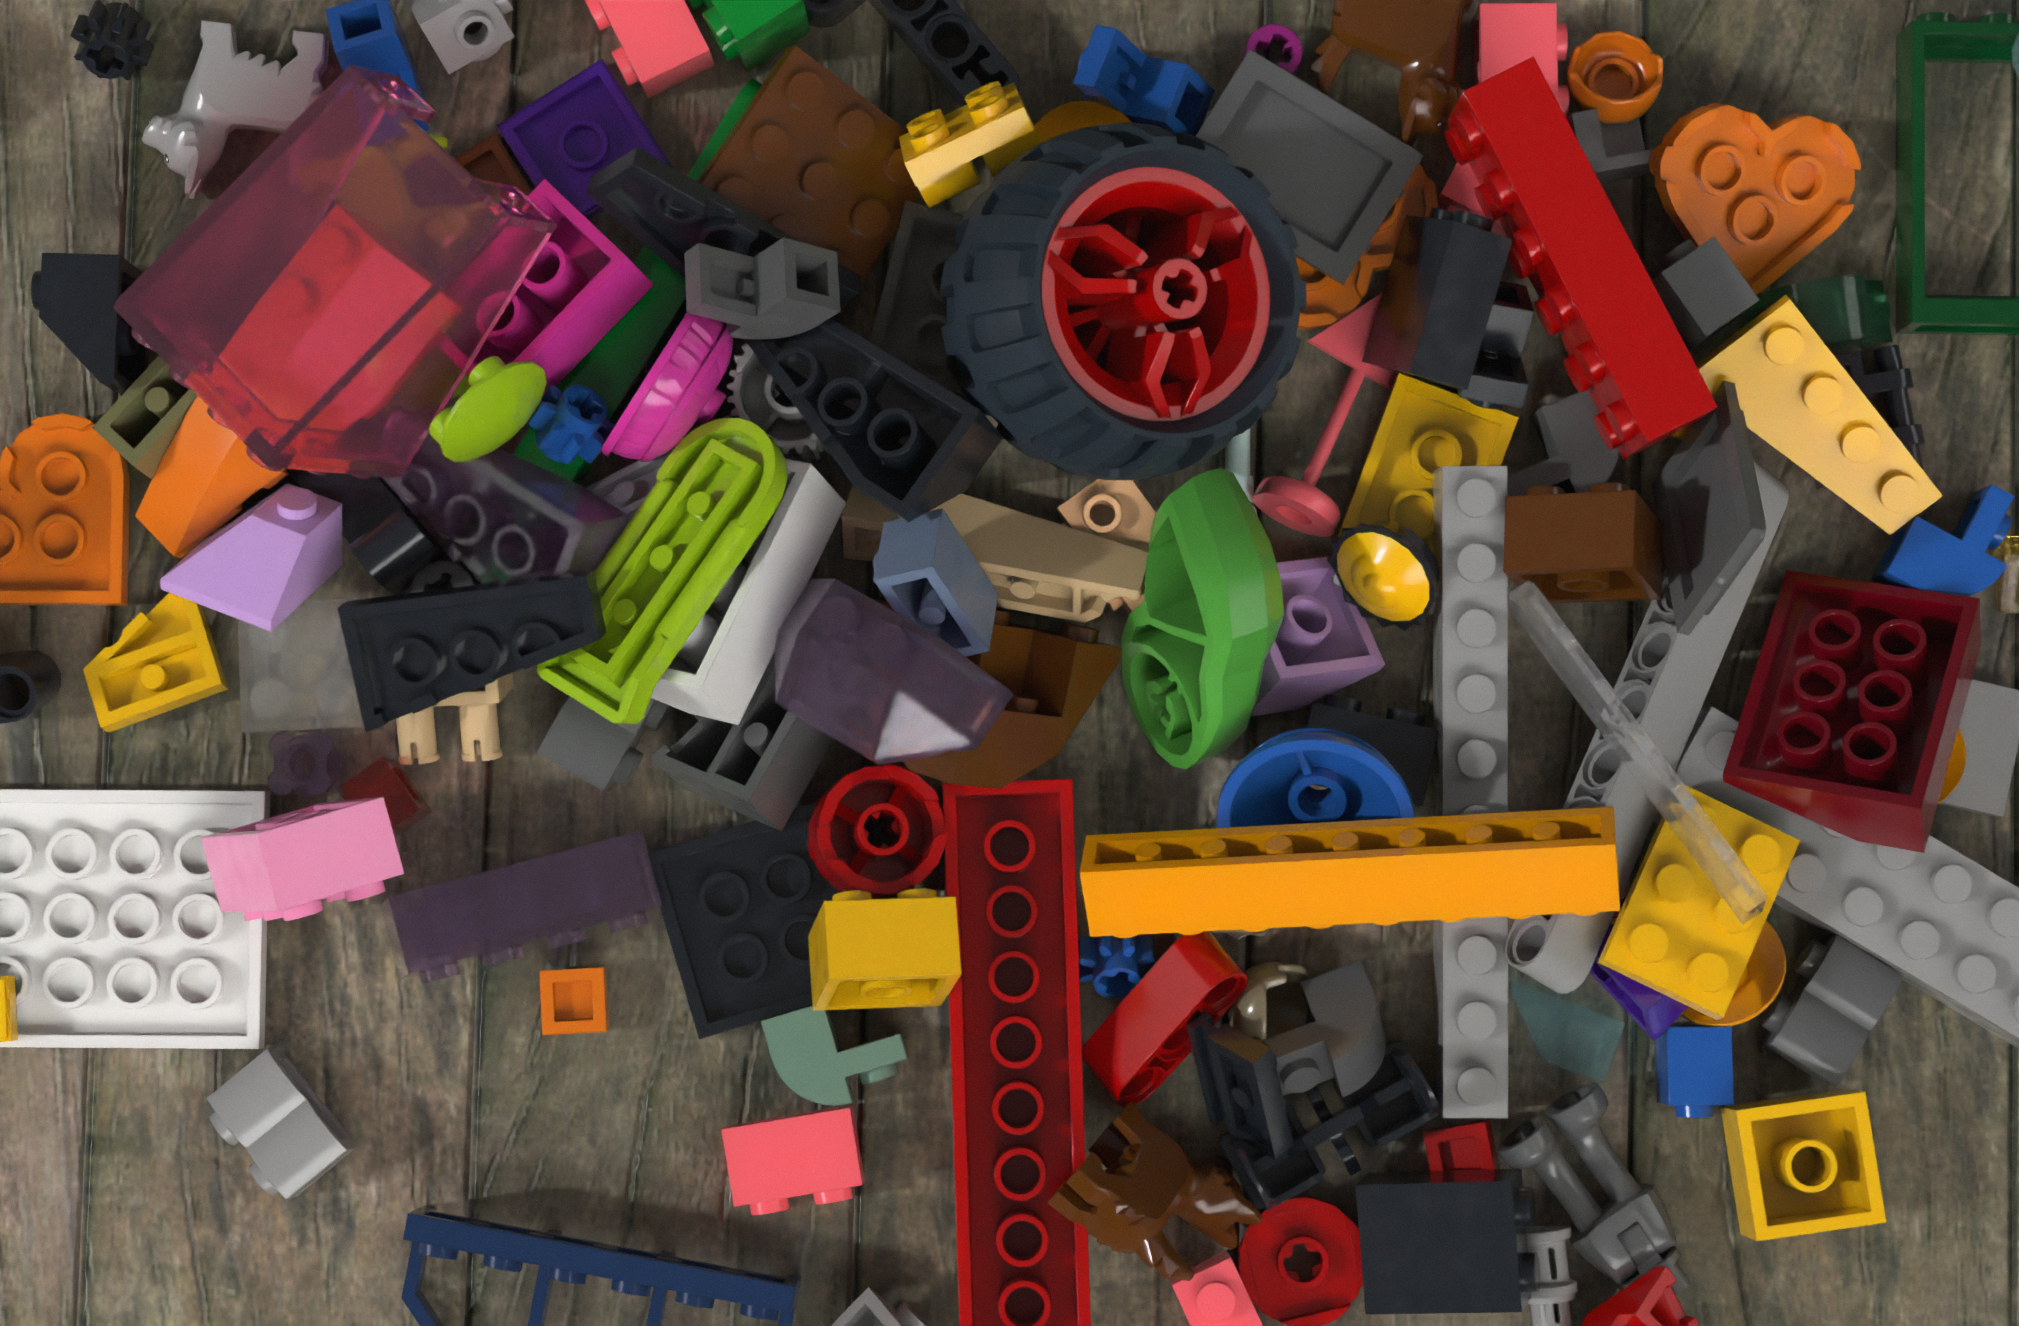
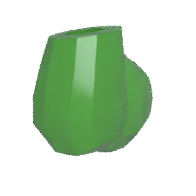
M1223 468L1209 470L1192 477L1171 493L1161 504L1155 514L1150 530L1144 602L1129 614L1121 635L1122 680L1130 708L1141 731L1155 751L1171 766L1184 770L1201 765L1224 752L1247 729L1259 695L1264 662L1277 638L1285 614L1281 577L1269 538L1233 472Z

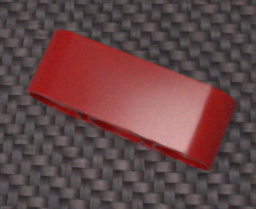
M1203 931L1195 935H1183L1171 945L1092 1034L1083 1047L1082 1058L1119 1106L1126 1107L1130 1101L1134 1105L1139 1104L1150 1097L1192 1051L1187 1025L1203 1012L1212 1015L1215 1025L1245 991L1248 978L1210 931Z

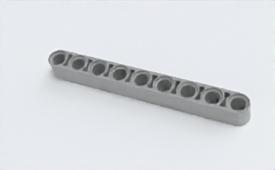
M1754 461L1766 521V534L1763 541L1711 613L1703 615L1690 635L1677 633L1665 568L1662 575L1661 600H1652L1562 808L1614 807L1620 899L1788 504L1789 488L1756 461ZM1615 911L1599 912L1589 916L1568 913L1533 915L1524 919H1515L1506 940L1505 958L1508 964L1559 994L1569 993L1577 989L1589 974Z

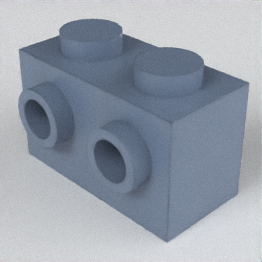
M943 508L929 511L909 523L902 518L884 522L879 551L875 553L873 559V581L930 664L989 652L998 592Z

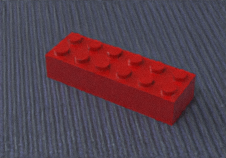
M1534 56L1463 91L1447 120L1450 129L1445 131L1448 146L1457 162L1462 166L1469 163L1480 184L1475 187V195L1485 216L1493 221L1499 220L1506 236L1513 239L1507 257L1508 261L1520 279L1528 276L1539 297L1538 300L1534 301L1537 316L1546 332L1550 336L1558 333L1569 354L1568 357L1564 358V365L1568 376L1580 393L1588 390L1599 411V414L1594 416V423L1605 445L1610 450L1618 448L1625 460L1692 426L1716 409L1718 406Z

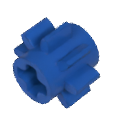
M575 384L567 388L564 393L555 386H550L543 395L538 408L528 420V425L537 429L535 440L539 449L550 459L564 464L573 462L579 454L585 461L592 463L614 428L612 422L605 420L608 410L601 396L588 387Z
M1137 935L1131 938L1079 936L1080 982L1093 980L1094 989L1100 995L1112 999L1125 998L1154 966V937L1152 935Z

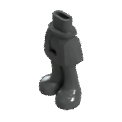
M1590 1082L1563 1095L1546 1107L1545 1113L1555 1128L1567 1139L1609 1198L1601 1205L1596 1202L1565 1158L1552 1129L1544 1118L1536 1116L1527 1120L1503 1140L1497 1148V1152L1503 1161L1512 1169L1529 1168L1543 1180L1566 1210L1576 1227L1571 1232L1572 1236L1569 1238L1571 1244L1590 1264L1611 1281L1621 1285L1624 1289L1654 1267L1667 1266L1677 1280L1672 1285L1675 1294H1679L1688 1287L1690 1280L1677 1263L1681 1253L1675 1247L1677 1244L1676 1237L1659 1191L1653 1184H1638L1615 1154L1602 1131L1599 1120L1607 1110L1609 1102L1606 1094L1597 1082Z

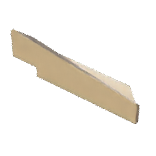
M852 486L841 516L844 558L873 561L875 553L879 551L884 522L900 519L899 516L867 497L854 486ZM962 493L930 510L943 508L998 592L996 607L1086 623L1101 616L1106 603L1122 596L1133 601L1140 597L1146 574L1147 551Z

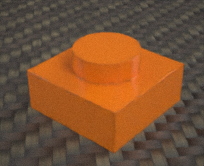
M607 967L539 971L542 1035L609 1031Z

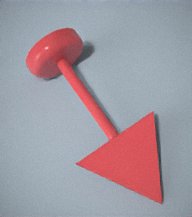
M1383 291L1306 341L1351 367V370L1301 481L1286 476H1270L1258 485L1254 493V504L1264 514L1293 530L1318 537H1328L1335 533L1341 518L1339 507L1329 495L1315 486L1365 376L1391 391L1396 376L1399 374L1398 372L1362 362Z

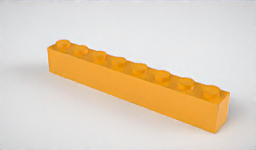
M1614 807L1086 835L1079 872L1090 937L1114 936L1117 938H1131L1140 934L1160 933L1195 935L1203 931L1222 930L1259 932L1268 928L1303 926L1323 929L1333 925L1364 923L1387 926L1405 921L1441 920L1444 922H1458L1466 918L1486 917L1524 919L1533 915L1568 913L1589 916L1599 912L1620 911Z

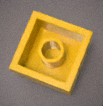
M919 888L902 891L897 894V899H872L870 892L854 890L834 894L832 901H824L808 934L813 1011L941 1006L962 974L956 897H937L935 890Z
M1843 1088L1720 1106L1741 1235L1755 1241H1763L1887 1223L1865 1091Z

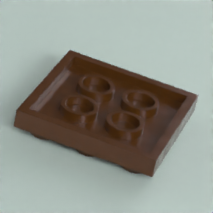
M796 45L787 47L697 180V182L797 240L836 251L838 263L862 276L861 282L921 194L905 166L899 140L900 136L909 131ZM848 301L840 305L841 312L848 303Z

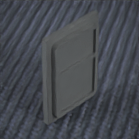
M1251 49L1214 108L1207 112L1206 120L1195 136L1222 149L1229 155L1228 163L1234 167H1243L1250 170L1271 193L1268 198L1269 202L1276 210L1280 219L1288 221L1299 246L1293 249L1295 257L1341 285L1345 284L1362 254L1370 249L1372 238L1396 199L1403 196L1406 183L1424 154Z
M1725 380L1722 381L1713 394L1718 407L1692 425L1652 484L1657 518L1663 525L1662 548L1677 633L1690 635L1703 615L1711 613L1759 547L1766 534V521L1744 412L1739 407L1735 383Z

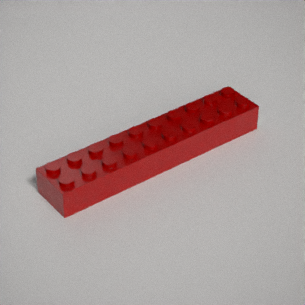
M1073 779L1013 781L1001 789L943 783L944 828L947 831V842L945 845L946 897H956L962 973L949 993L959 1326H1091L1088 1231L1081 1224L1068 1220L1047 1203L1066 1179L1068 1180L1085 1160Z

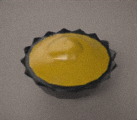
M1377 521L1371 524L1359 523L1356 527L1342 528L1341 536L1331 541L1333 552L1327 561L1334 569L1332 582L1342 588L1344 601L1357 606L1362 617L1375 618L1382 628L1395 625L1401 630L1406 631L1413 624L1424 626L1427 616L1436 613L1435 601L1440 595L1437 589L1440 577L1437 559L1428 544L1413 530L1396 522Z

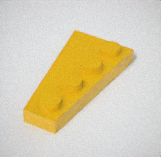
M1784 295L1696 363L1712 396L1723 380L1735 383L1739 407L1744 412L1747 428L1889 535L1943 496L1787 295Z

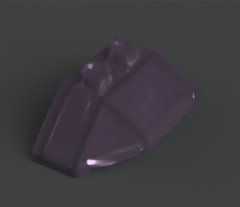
M811 579L777 633L775 642L776 703L781 708L878 765L930 757L950 750L963 752L977 749L1013 696L1008 688L936 634L837 579Z

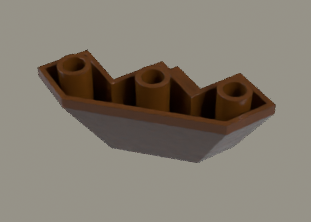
M856 594L854 610L873 719L909 771L950 784L1001 789L1056 757L1121 659V647L1098 642L1100 631L1098 629L1062 622L1059 633L1009 623L1011 612L996 608L989 652L930 664L884 595L882 598Z

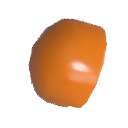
M1624 31L1596 33L1584 43L1575 47L1572 52L1567 70V85L1570 96L1581 111L1597 109L1600 122L1605 124L1629 123L1641 117L1655 103L1662 88V57L1653 53L1652 49L1643 39Z

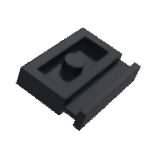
M1203 1012L1187 1025V1030L1210 1122L1218 1125L1221 1121L1225 1120L1232 1135L1276 1160L1294 1145L1287 1118L1288 1106L1282 1096L1276 1070L1277 1058L1272 1048L1257 1036L1250 1037L1227 1023L1217 1028L1214 1026L1212 1015Z

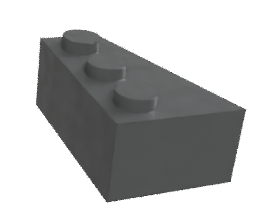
M793 614L739 725L694 715L698 722L671 749L664 744L650 759L683 789L782 831L867 681L863 653L844 633Z

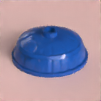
M1305 728L1288 731L1270 738L1234 767L1227 777L1219 796L1217 828L1415 817L1411 794L1404 780L1388 760L1372 745L1345 732L1324 728ZM1319 784L1327 786L1328 788L1323 790H1316L1311 788L1309 785Z

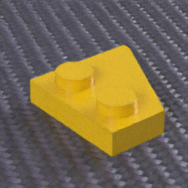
M168 593L147 615L140 612L123 629L120 639L114 645L105 647L83 668L100 728L107 733L229 689L203 605L172 593Z

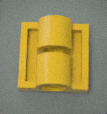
M999 81L986 84L965 96L964 99L967 105L946 115H943L941 109L932 110L913 119L906 125L909 132L899 137L904 163L915 186L918 187L929 208L982 183L972 161L973 159L982 155L994 178L1013 160L1042 143L1014 82L1003 88Z

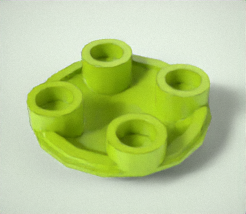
M491 356L480 362L469 375L468 382L471 387L457 400L454 406L441 411L430 424L429 433L441 446L442 454L453 462L473 461L493 452L510 440L528 422L542 400L547 384L545 370L533 361H517L505 364L498 356Z

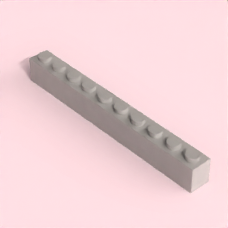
M1441 466L1433 471V554L1437 559L1440 573L1437 586L1440 595L1435 601L1436 613L1433 614V729L1438 730L1433 756V816L1508 812V576L1503 572L1505 500L1506 496H1508L1507 466ZM1508 917L1466 918L1458 922L1433 920L1434 1096L1440 1107V1111L1437 1113L1442 1118H1508V962L1505 958Z

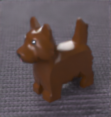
M1335 0L1330 35L1316 48L1315 53L1321 57L1309 66L1310 71L1317 74L1316 81L1319 91L1325 95L1329 93L1342 65L1353 53L1378 61L1402 72L1398 92V109L1402 120L1401 141L1413 147L1418 135H1437L1448 124L1447 120L1461 94L1467 90L1456 81V68L1459 62L1462 17L1465 12L1469 11L1473 0Z
M1131 1101L1119 1113L1115 1121L1111 1122L1088 1150L1090 1154L1071 1177L1062 1183L1047 1202L1068 1220L1084 1226L1088 1234L1097 1238L1099 1244L1111 1246L1112 1251L1128 1254L1137 1253L1149 1267H1154L1164 1279L1171 1277L1186 1281L1192 1280L1194 1271L1170 1245L1161 1230L1171 1214L1180 1216L1196 1230L1208 1235L1222 1247L1233 1249L1239 1244V1239L1232 1225L1234 1222L1258 1225L1262 1221V1216L1257 1207L1244 1198V1191L1233 1177V1167L1228 1159L1221 1155H1214L1204 1159L1201 1164L1192 1162L1181 1146L1166 1133L1149 1123L1141 1115V1110ZM1101 1163H1102L1107 1169L1103 1170V1169H1102V1166H1101Z

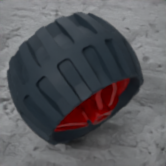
M1113 123L1080 128L1053 137L1020 155L997 174L993 183L972 202L957 228L955 241L960 246L958 251L945 262L940 295L947 297V324L941 327L947 355H954L958 368L965 380L960 384V387L973 406L980 409L984 415L992 416L998 422L996 430L1004 440L1025 455L1034 459L1048 461L1057 469L1066 473L1103 480H1137L1170 474L1204 461L1224 449L1233 437L1244 433L1253 426L1274 401L1278 392L1274 385L1290 372L1298 353L1301 338L1297 337L1296 334L1300 312L1306 308V280L1299 279L1293 250L1299 246L1289 222L1280 219L1268 200L1271 195L1270 191L1250 170L1243 167H1234L1227 162L1229 155L1226 152L1191 134L1181 132L1170 133L1166 129L1150 124ZM1138 238L1146 245L1144 251L1137 246ZM1100 352L1107 356L1105 370L1095 363Z

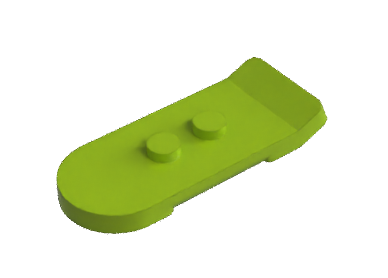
M741 418L716 419L695 428L675 446L657 472L656 479L658 481L594 572L607 633L596 642L538 664L537 673L541 679L612 723L639 724L644 718L656 684L764 529L782 500L787 483V466L784 455L775 441L753 422Z

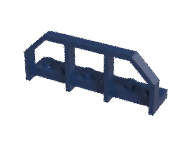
M424 1205L408 1213L403 1240L412 1241L401 1298L420 1326H444L421 1292L427 1256L456 1260L459 1250L484 1255L483 1265L498 1270L521 1272L523 1262L539 1265L528 1326L545 1325L553 1280L585 1284L587 1274L612 1279V1290L630 1295L649 1296L650 1289L653 1287L646 1326H662L669 1290L677 1291L676 1302L694 1307L713 1308L715 1299L741 1303L739 1313L757 1319L776 1321L778 1320L779 1311H781L778 1326H792L802 1277L788 1275L786 1278L675 1257L676 1253L662 1251L659 1254L564 1236L562 1231L550 1229L547 1232L458 1216L437 1212V1208Z

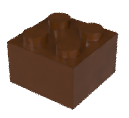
M1598 483L1590 487V492L1566 493L1564 489L1555 486L1531 487L1526 490V495L1506 496L1503 572L1535 604L1661 600L1663 525L1635 490H1630V487L1625 484Z

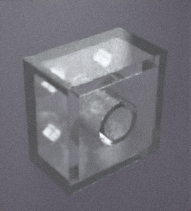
M368 598L305 600L272 632L238 619L241 733L262 737L365 732L337 608L346 601ZM382 726V727L376 728V729L371 730V731H385V730H384V726Z

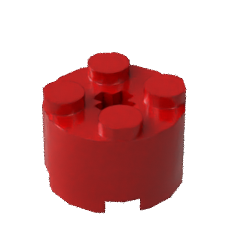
M896 765L864 767L839 779L816 802L808 824L809 839L807 845L811 860L816 864L819 873L838 891H867L872 894V899H886L922 883L939 864L947 842L944 815L937 802L939 798L936 791L917 773ZM881 819L886 824L882 834L889 839L888 846L884 842L876 846L868 842L869 833L864 828L865 822L869 825Z

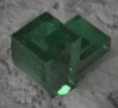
M1864 274L1816 279L1756 294L1759 301L1745 312L1748 324L1784 295H1787L1829 350L1833 348H1873L1893 342L1889 322L1891 312L1889 302L1885 297L1883 281L1865 280Z

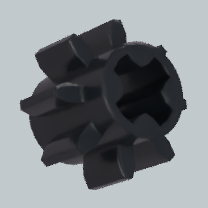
M96 0L89 16L79 15L70 36L80 41L74 58L83 61L85 67L99 78L115 79L122 76L125 80H131L136 65L147 66L155 45L146 40L151 22L143 20L140 14L130 7L128 3L111 2L104 5L99 0Z

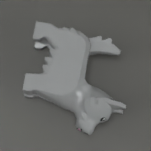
M201 20L200 38L203 41V47L183 94L182 104L176 113L152 117L142 136L143 143L160 151L164 155V161L168 168L185 177V193L189 194V199H196L205 177L218 162L229 133L235 129L283 134L285 135L288 148L287 184L295 187L298 184V180L293 166L313 159L312 154L319 153L320 150L314 128L324 104L321 79L328 68V37L326 34L293 30L292 45L295 47L298 55L282 68L277 60L267 62L266 56L263 54L252 57L249 51L238 53L236 32H233L232 24Z

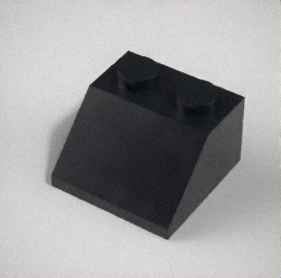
M42 253L41 271H35L32 277L31 299L34 309L39 310V318L101 384L121 396L148 368L152 278L121 255Z

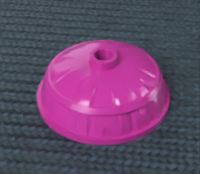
M686 313L600 449L601 453L608 456L610 452H613L622 457L640 459L641 462H651L652 459L658 458L674 449L689 432L695 421L703 425L713 419L727 396L717 389L728 368L733 349V337L729 335L726 322Z

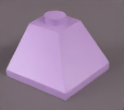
M286 483L242 509L241 512L207 537L160 579L161 590L272 632L343 566L342 503L315 494L308 489Z
M1329 556L1277 563L1281 577L1285 614L1277 638L1264 662L1260 691L1252 716L1298 710L1325 697V694H1332L1380 671L1385 665L1366 619L1361 616L1357 606L1344 601L1342 588L1332 582L1334 569L1327 561Z

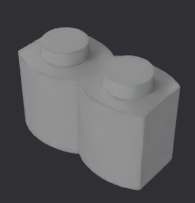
M278 1047L266 1049L207 1097L208 1102L215 1111L209 1116L212 1125L229 1144L234 1146L240 1142L247 1149L254 1161L249 1166L253 1178L271 1196H275L279 1192L285 1199L297 1197L357 1148L341 1123L316 1096L304 1076Z

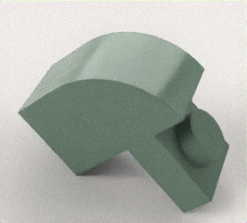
M813 1005L761 1021L771 1059L783 1082L796 1094L818 1104L844 1105L852 1103L855 1097L848 1076L859 1073L862 1085L898 1075L899 1071L896 1062L908 1059L909 1057L902 1032L840 1050L829 1010L813 1011Z

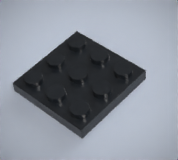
M816 802L795 808L782 831L755 820L644 854L699 1039L812 1005L808 934L823 902L832 901V896L841 892L819 873L816 864L810 858L807 845L809 839L808 824Z

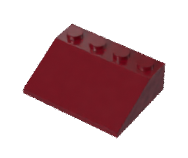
M1786 570L1722 774L1723 782L1856 841L1924 853L1981 647L1980 598Z

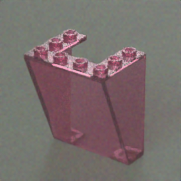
M350 65L118 298L113 307L133 328L131 331L132 336L143 346L155 351L170 366L169 374L182 386L193 390L209 406L207 409L208 415L221 426L232 430L247 446L246 453L250 459L271 471L279 472L284 468L307 470L322 476L330 472L351 474L361 479H369L371 476L400 479L428 435L431 422L446 406L557 227V224L517 187L474 178L412 119L431 123L437 112L399 76Z

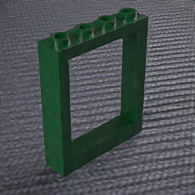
M1932 12L1921 14L1916 17V21H1911L1896 36V334L2019 336V296L1925 295V62L2019 64L2018 16L1997 13L1982 16L1979 18V22H1955V15L1951 13Z

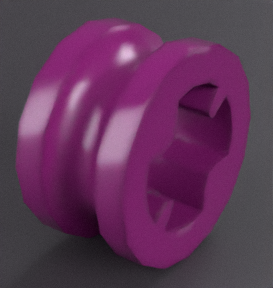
M1277 24L1262 26L1256 30L1247 42L1244 58L1250 49L1254 52L1257 48L1267 50L1271 41L1278 42L1284 45L1282 56L1289 54L1290 62H1278L1277 66L1294 76L1299 68L1302 56L1301 43L1296 34L1289 28Z

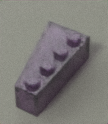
M638 831L390 896L380 907L399 979L420 974L422 984H427L459 975L458 964L483 957L485 966L490 967L522 958L524 955L521 946L545 939L549 950L585 941L587 939L584 929L603 923H609L611 933L648 924L646 912L662 906L643 832Z

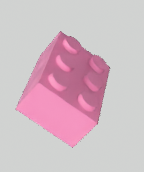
M384 797L322 802L201 837L221 912H243L245 921L263 917L264 921L284 918V921H290L313 915L324 910L322 899H326V902H332L346 898L347 902L375 896L386 891L383 880L404 874Z

